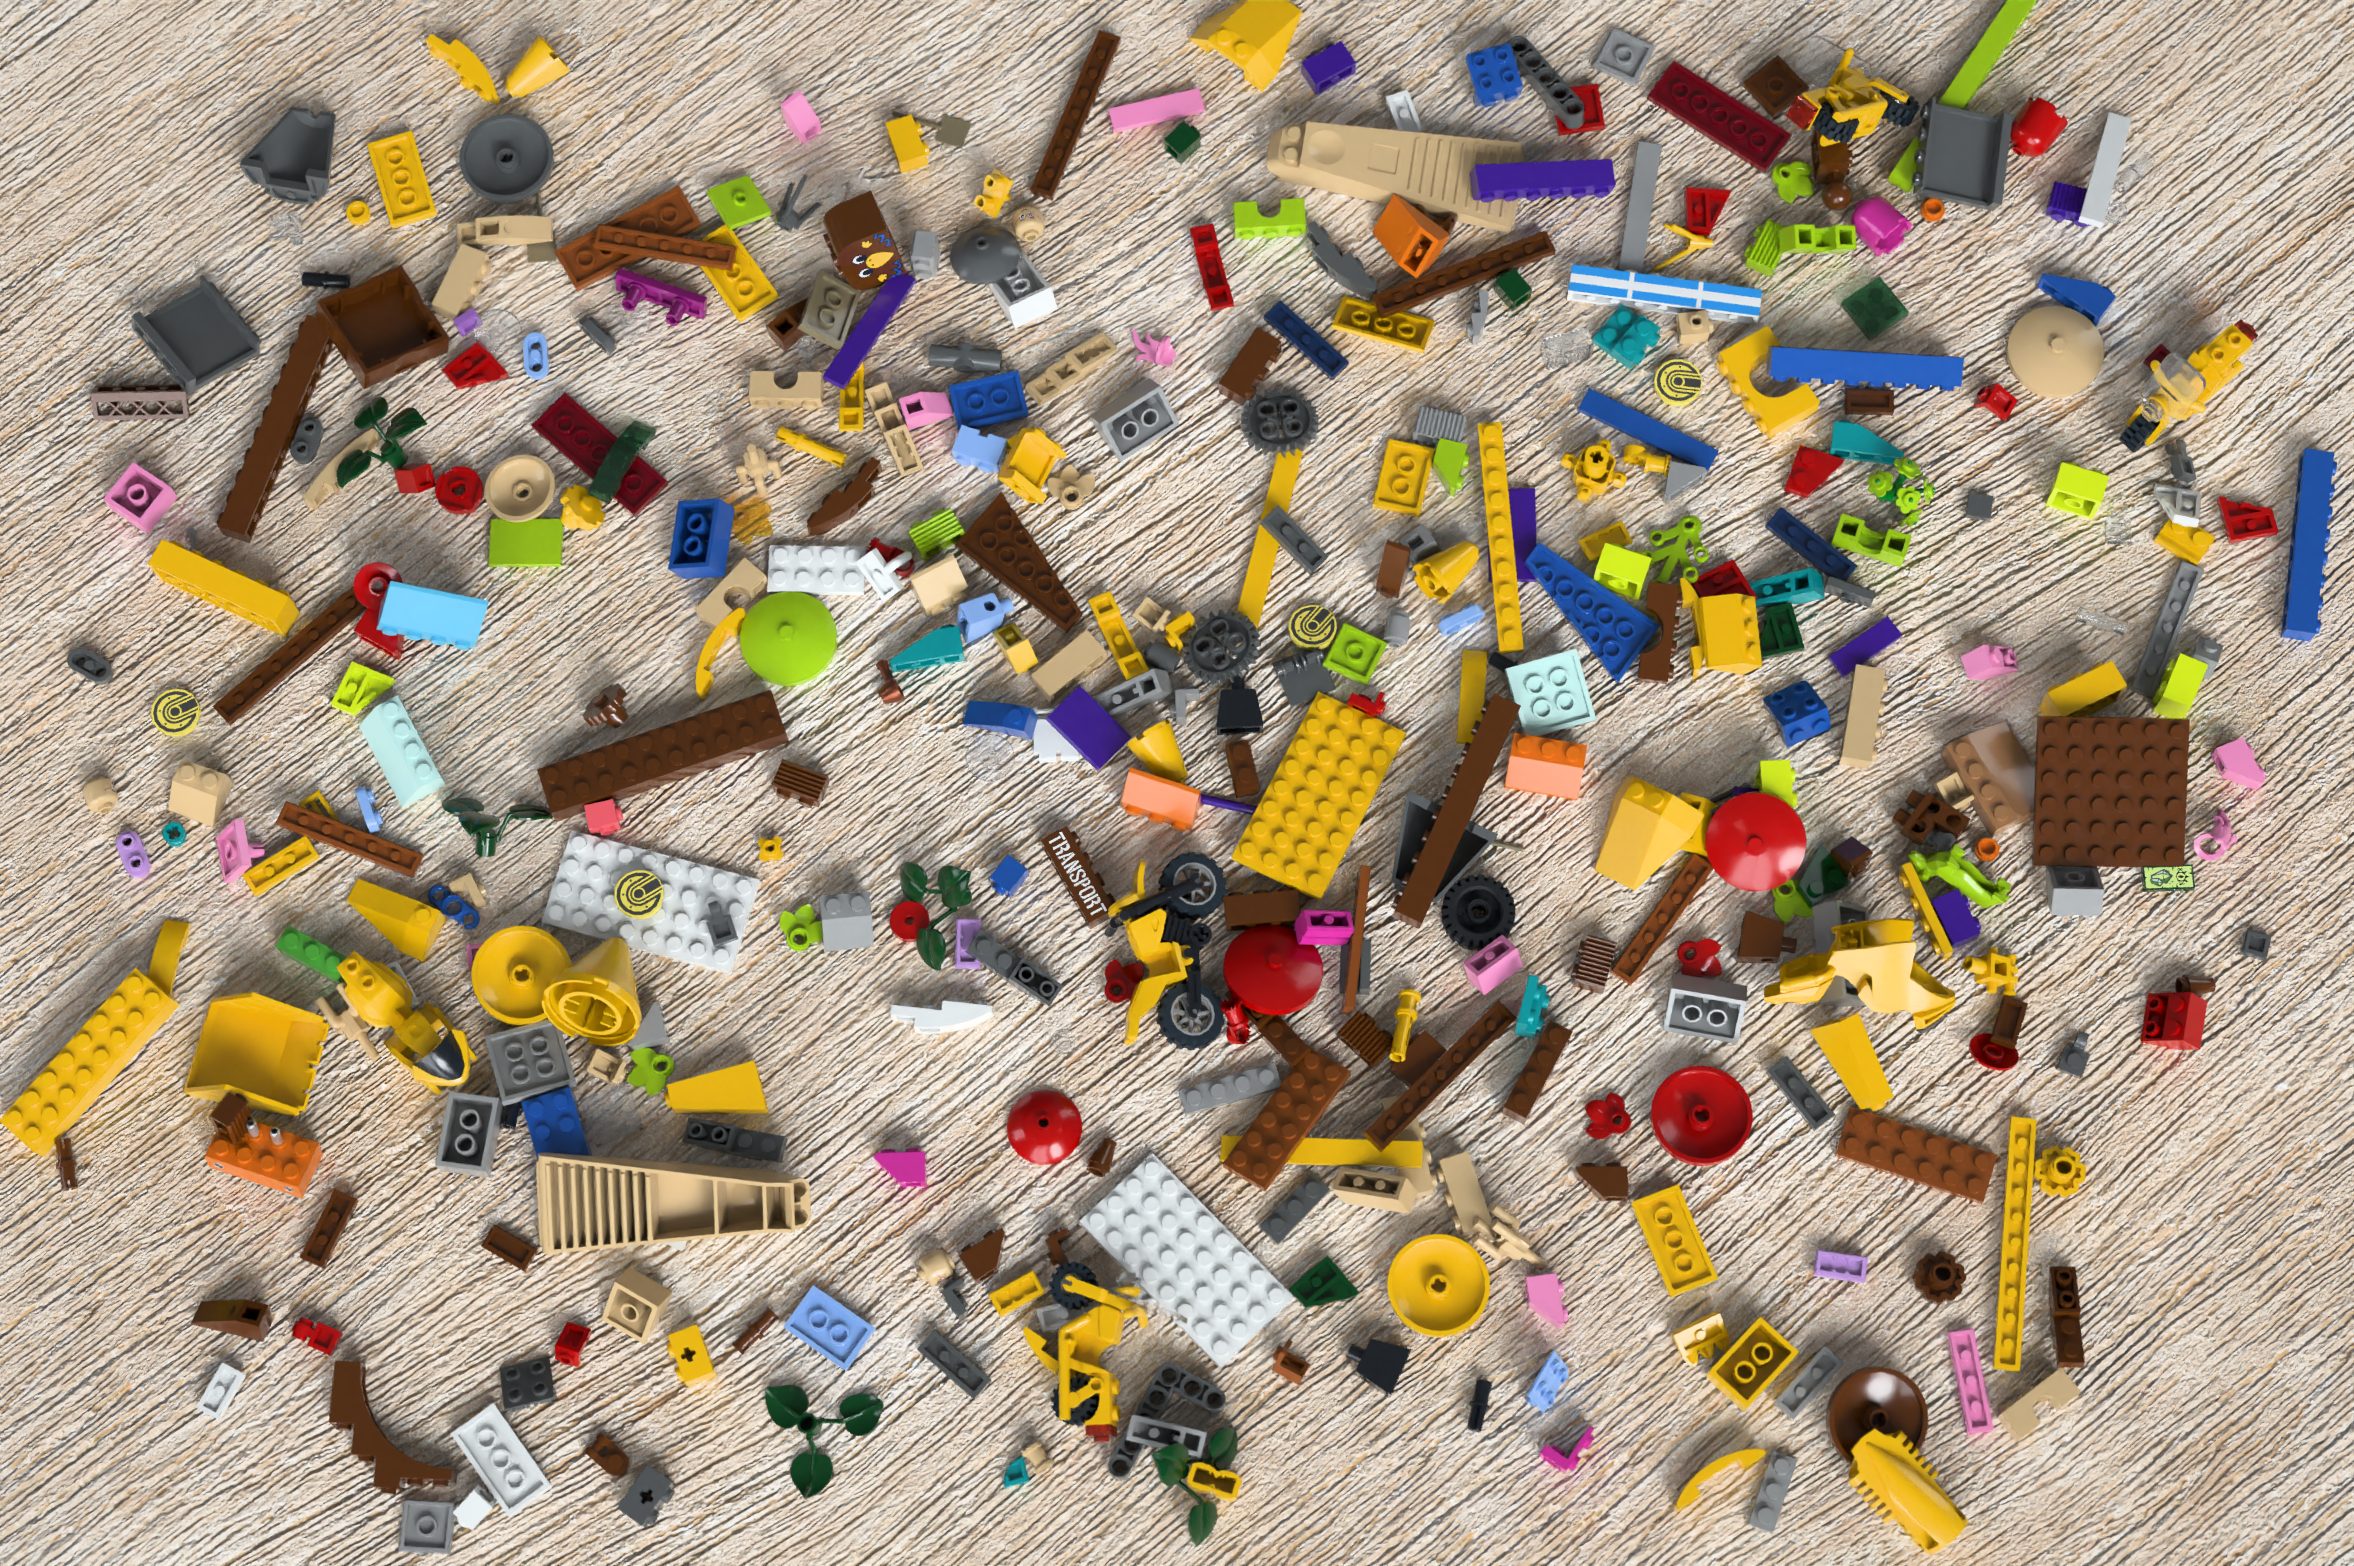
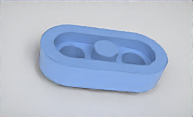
M530 333L523 341L524 369L531 379L540 380L549 373L548 343L541 333ZM534 345H540L538 349H533ZM537 366H540V367H541V370H539V371H534V368H535V367H537Z
M1470 603L1455 615L1450 613L1440 619L1441 623H1439L1438 628L1442 636L1450 635L1479 621L1485 616V612L1480 604Z
M365 785L355 788V793L369 831L373 833L381 830L380 825L383 824V819L379 810H374L372 803L376 802L372 789H366Z

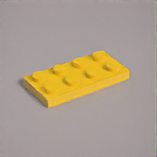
M412 130L368 143L367 147L392 229L437 216L436 207Z
M726 224L700 240L737 247L732 271L704 266L699 267L739 323L779 298L778 293L735 233L729 230Z
M1679 1184L1631 1202V1207L1670 1298L1718 1280V1276Z

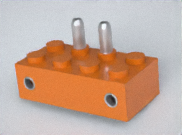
M255 1120L247 1122L248 1133L245 1134V1137L241 1138L242 1141L238 1142L239 1145L237 1146L215 1133L205 1154L210 1168L302 1199L323 1156L318 1142L258 1123Z

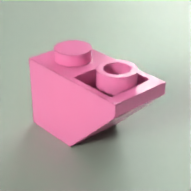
M800 91L790 94L784 99L781 107L786 126L803 144L822 131L818 117Z
M921 391L899 398L908 431L954 416L946 393Z
M1982 645L1961 656L1968 679L1984 680L2019 670L2016 654L2011 647Z
M2243 737L2216 748L2212 753L2211 757L2223 778L2254 790L2259 789L2265 782L2264 770L2260 765H2257L2254 759V751L2249 743L2246 744Z
M1556 1273L1526 1277L1525 1288L1529 1308L1558 1329L1563 1328L1565 1320H1568L1567 1306L1561 1303L1560 1295H1564L1562 1280L1557 1279Z

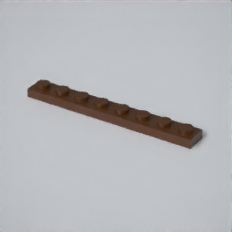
M1101 30L1098 31L1030 191L1032 194L1053 201L1121 43V37Z
M1543 231L1372 295V301L1380 318L1383 319L1496 277L1505 271L1509 272L1513 268L1517 269L1555 255L1556 250L1547 231Z
M353 586L213 705V708L230 726L367 609L356 598Z
M1498 1000L1363 1135L1382 1152L1517 1017Z

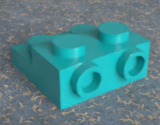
M1621 304L1593 337L1592 343L1630 370L1634 364L1639 365L1646 356L1645 351L1649 347L1653 348L1661 338L1659 335L1660 327L1644 315L1638 316Z
M1529 975L1515 1035L1534 1039L1536 1032L1541 1033L1544 1018H1540L1542 1008L1547 1009L1550 995L1546 994L1547 986L1538 984L1539 977Z

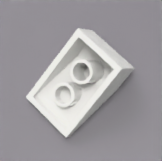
M1021 250L1017 267L1010 275L1000 281L988 284L1005 316L1014 328L1057 309L1051 286L1023 250Z

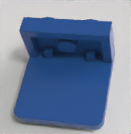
M1502 44L1467 54L1466 63L1475 89L1473 96L1475 107L1481 105L1484 108L1496 104V101L1505 100L1508 102L1518 98L1523 84L1512 48L1509 44Z
M1800 681L1763 699L1764 705L1780 724L1782 740L1787 748L1831 729L1828 707L1808 681Z

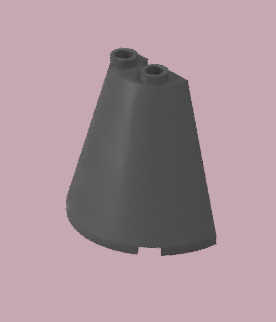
M292 107L241 160L239 165L243 173L254 185L259 183L267 189L266 194L276 199L293 204H312L318 202L319 198L324 197L329 189L336 114L320 112L319 115H314L309 109Z
M1408 790L1391 878V881L1395 883L1393 888L1401 892L1405 889L1401 884L1406 873L1412 874L1415 865L1411 864L1416 851L1422 852L1425 844L1421 840L1427 828L1432 830L1435 824L1431 818L1436 807L1442 808L1441 805L1411 790ZM1469 820L1433 898V903H1437L1496 840L1498 834Z

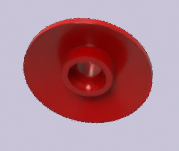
M373 562L367 564L355 576L353 584L355 596L365 607L372 610H380L381 601L390 581L403 583L399 572L387 563ZM379 580L383 583V586L375 588L374 582Z
M1990 1033L1978 1034L1971 1039L1969 1051L1972 1057L1981 1065L1998 1071L2010 1070L2016 1066L2019 1060L2016 1048L2012 1050L1989 1042L1991 1038Z

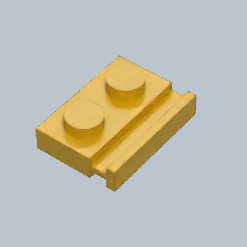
M2169 518L2154 542L2185 562L2197 566L2216 537L2199 526H2182L2172 522Z

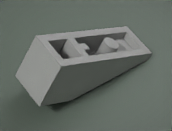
M1152 669L1093 697V699L1111 717L1155 703L1175 692L1167 671Z
M1131 1414L1125 1440L1158 1448L1181 1443L1187 1447L1189 1455L1201 1458L1207 1432L1198 1427Z

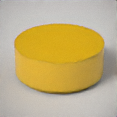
M353 201L348 205L346 215L352 224L363 225L369 221L371 211L365 202Z

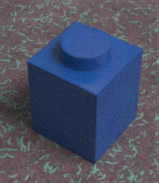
M1007 855L990 876L991 888L1000 896L1005 894L1011 898L1028 878V869L1010 855Z

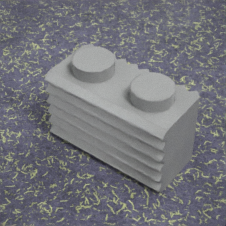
M915 230L910 253L913 273L921 279L937 277V268L939 267L941 255L938 236L935 232Z
M1432 405L1420 406L1413 431V440L1438 445L1439 438L1461 443L1467 417L1454 410L1443 412Z

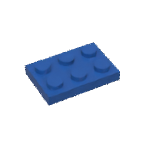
M1018 370L948 386L958 431L961 425L977 429L1029 417Z

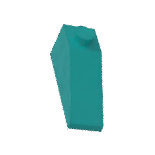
M1849 420L1834 421L1830 437V455L1842 459L1894 465L1895 459L1904 457V452L1861 425L1853 424Z
M1813 568L1749 582L1750 587L1757 596L1755 601L1756 607L1779 606L1788 603L1803 604L1825 599L1823 577Z
M949 624L941 626L940 629L933 630L890 660L892 671L899 672L965 661L959 626Z

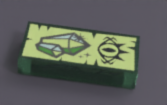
M2193 864L2141 867L2143 892L2193 891L2195 889Z

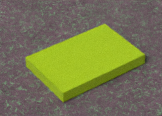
M491 519L489 566L562 567L564 525L561 519H531L525 522Z

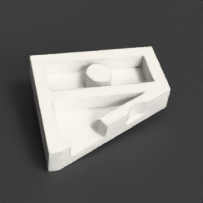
M2155 483L2153 494L2171 521L2182 526L2197 527L2200 518L2202 493Z

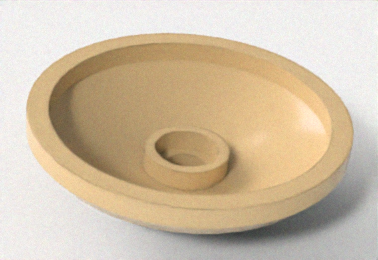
M523 454L509 457L500 462L488 476L485 485L486 502L492 512L505 521H529L542 514L551 504L556 491L555 476L548 464L536 456ZM525 493H528L526 497L522 498Z

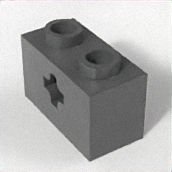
M646 1465L617 1509L646 1529L648 1524L652 1526L660 1515L658 1510L662 1504H667L673 1497L675 1484ZM651 1494L654 1499L652 1502H649L643 1496Z

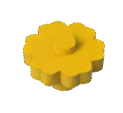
M574 485L572 488L568 487L561 494L560 502L564 507L560 519L567 528L575 529L580 527L581 529L591 531L593 528H598L604 522L605 514L601 510V502L594 494H589L585 487Z
M2052 1146L2049 1149L2043 1150L2040 1154V1159L2034 1163L2033 1177L2040 1181L2039 1189L2051 1197L2057 1193L2063 1198L2075 1194L2079 1190V1184H2082L2086 1179V1166L2079 1163L2080 1154L2073 1151L2070 1147H2065L2062 1151L2058 1146Z

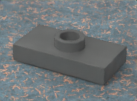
M1829 576L1824 589L1825 593L1840 597V600L1845 603H1857L1869 608L1876 594L1873 590Z

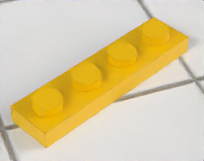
M1909 862L1902 865L1898 875L1899 881L1903 888L1907 887L1911 895L1909 897L1910 904L1914 911L1917 909L1921 916V919H1919L1923 931L1925 933L1928 932L1932 939L1930 945L1934 954H1939L1941 960L1951 957L1953 949L1912 863Z

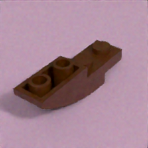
M872 457L869 462H864L855 480H850L845 486L844 494L835 489L832 494L829 493L825 496L821 508L818 512H813L807 520V528L810 535L816 536L836 528L867 505L875 495L872 483L882 472L880 461Z
M1229 990L1225 993L1227 998L1231 999L1233 996ZM1241 1004L1244 1014H1247L1249 1019V1025L1292 1068L1311 1052L1310 1047L1278 1015L1262 1014Z
M2049 1267L2050 1324L2057 1367L2083 1368L2085 1359L2079 1318L2081 1308L2076 1268Z

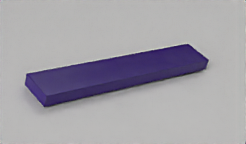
M903 274L889 278L824 373L823 380L843 390L846 388L916 284V278Z

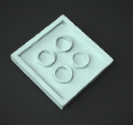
M1576 649L1504 669L1513 701L1521 705L1517 715L1523 734L1541 736L1596 720Z

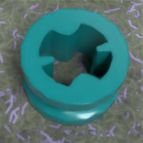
M178 822L167 824L162 832L163 838L170 846H180L187 837L185 829ZM174 829H178L177 831L180 836L178 838L175 836V839H172L169 833L171 831L175 832Z

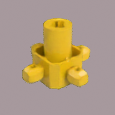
M1602 438L1598 441L1597 445L1582 449L1579 458L1571 453H1564L1561 465L1569 470L1571 468L1574 469L1572 480L1575 486L1579 487L1577 499L1582 502H1587L1593 493L1601 494L1606 492L1609 482L1612 483V486L1618 488L1625 486L1628 477L1620 471L1614 472L1616 460L1613 454L1609 453L1611 449L1610 440Z

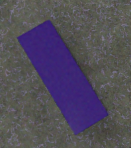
M1887 616L1833 653L1828 659L1844 678L1854 671L1856 664L1863 665L1902 638V633Z

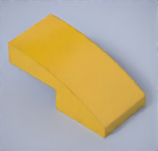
M1025 1327L1023 1333L1031 1350L1039 1361L1057 1376L1059 1374L1058 1361L1044 1352L1048 1346L1047 1341L1028 1327Z

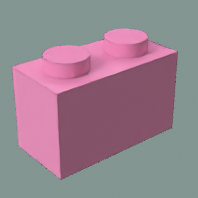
M1503 935L1463 963L1469 982L1483 995L1523 967L1517 948Z

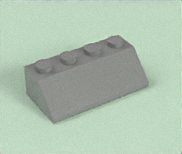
M1838 900L1813 906L1816 953L1828 952L1835 940V935L1831 931L1833 926L1869 921L1868 908ZM1838 975L1834 976L1831 984L1820 999V1004L1834 1007L1867 1006L1858 997V990L1848 979Z

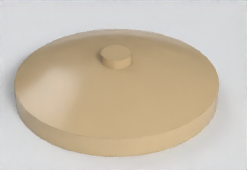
M2044 306L2028 312L2014 325L2007 341L2006 357L2012 374L2025 388L2041 396L2063 398L2078 394L2095 380L2103 364L2104 345L2095 325L2083 314L2063 306Z

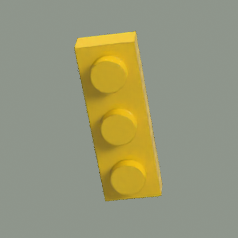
M303 836L242 874L253 894L257 897L319 859L320 856L308 837Z

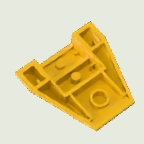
M1240 0L1204 21L1190 37V40L1207 53L1212 48L1243 69L1244 79L1263 92L1279 72L1302 15V10L1288 0Z
M1635 776L1626 777L1613 799L1595 871L1635 891L1692 837L1704 814L1661 788Z

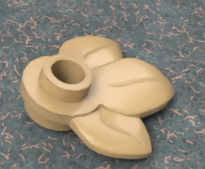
M1071 464L1064 468L1060 479L1048 478L1049 492L1054 497L1059 498L1061 505L1069 510L1079 508L1084 501V497L1090 495L1095 488V475L1090 473L1081 477ZM1069 496L1076 497V500L1073 502H1070L1067 499Z

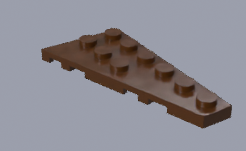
M1001 492L958 540L955 547L1065 633H1068L1082 617V612Z

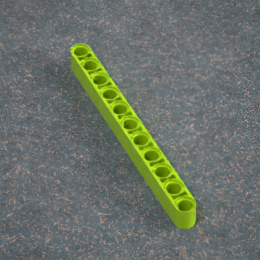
M2037 0L2006 1L1938 104L1963 110L1966 109L2033 9ZM1917 135L1888 178L1889 183L1907 193L1913 188L1911 183L1912 176L1916 171L1917 163L1914 162V157L1917 149H1919Z

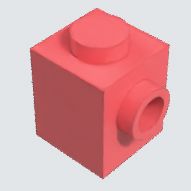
M613 799L584 805L588 829L592 835H611L615 833V830L621 829L620 821L624 820L621 806H616Z

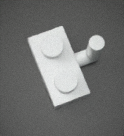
M875 548L858 560L856 564L882 601L885 602L904 588L893 571L911 560L912 555L909 551H905L887 563L877 548Z

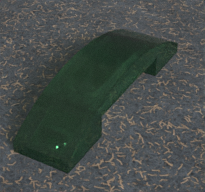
M636 420L632 422L619 436L606 455L593 479L588 495L610 504L621 487V480L640 451L647 448L656 434V429Z

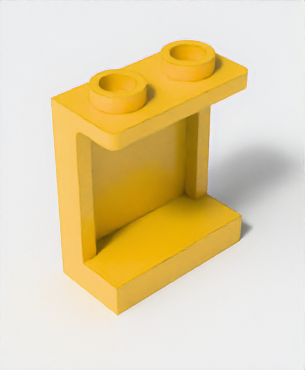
M1037 427L1021 429L997 478L1026 502L1043 504L1047 495L1041 491V488L1056 459H1065L1067 454L1061 449L1059 443L1048 439L1045 436L1046 433Z

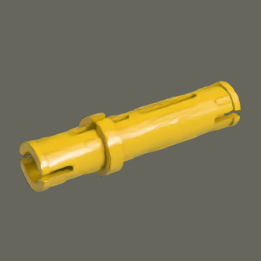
M781 426L777 432L776 440L794 447L796 451L807 452L840 468L843 467L847 459V453L807 437V434L803 432L800 434L784 426Z

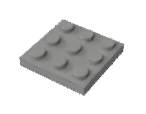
M549 1019L484 1036L503 1106L539 1097L567 1087H577L562 1031L554 1026Z

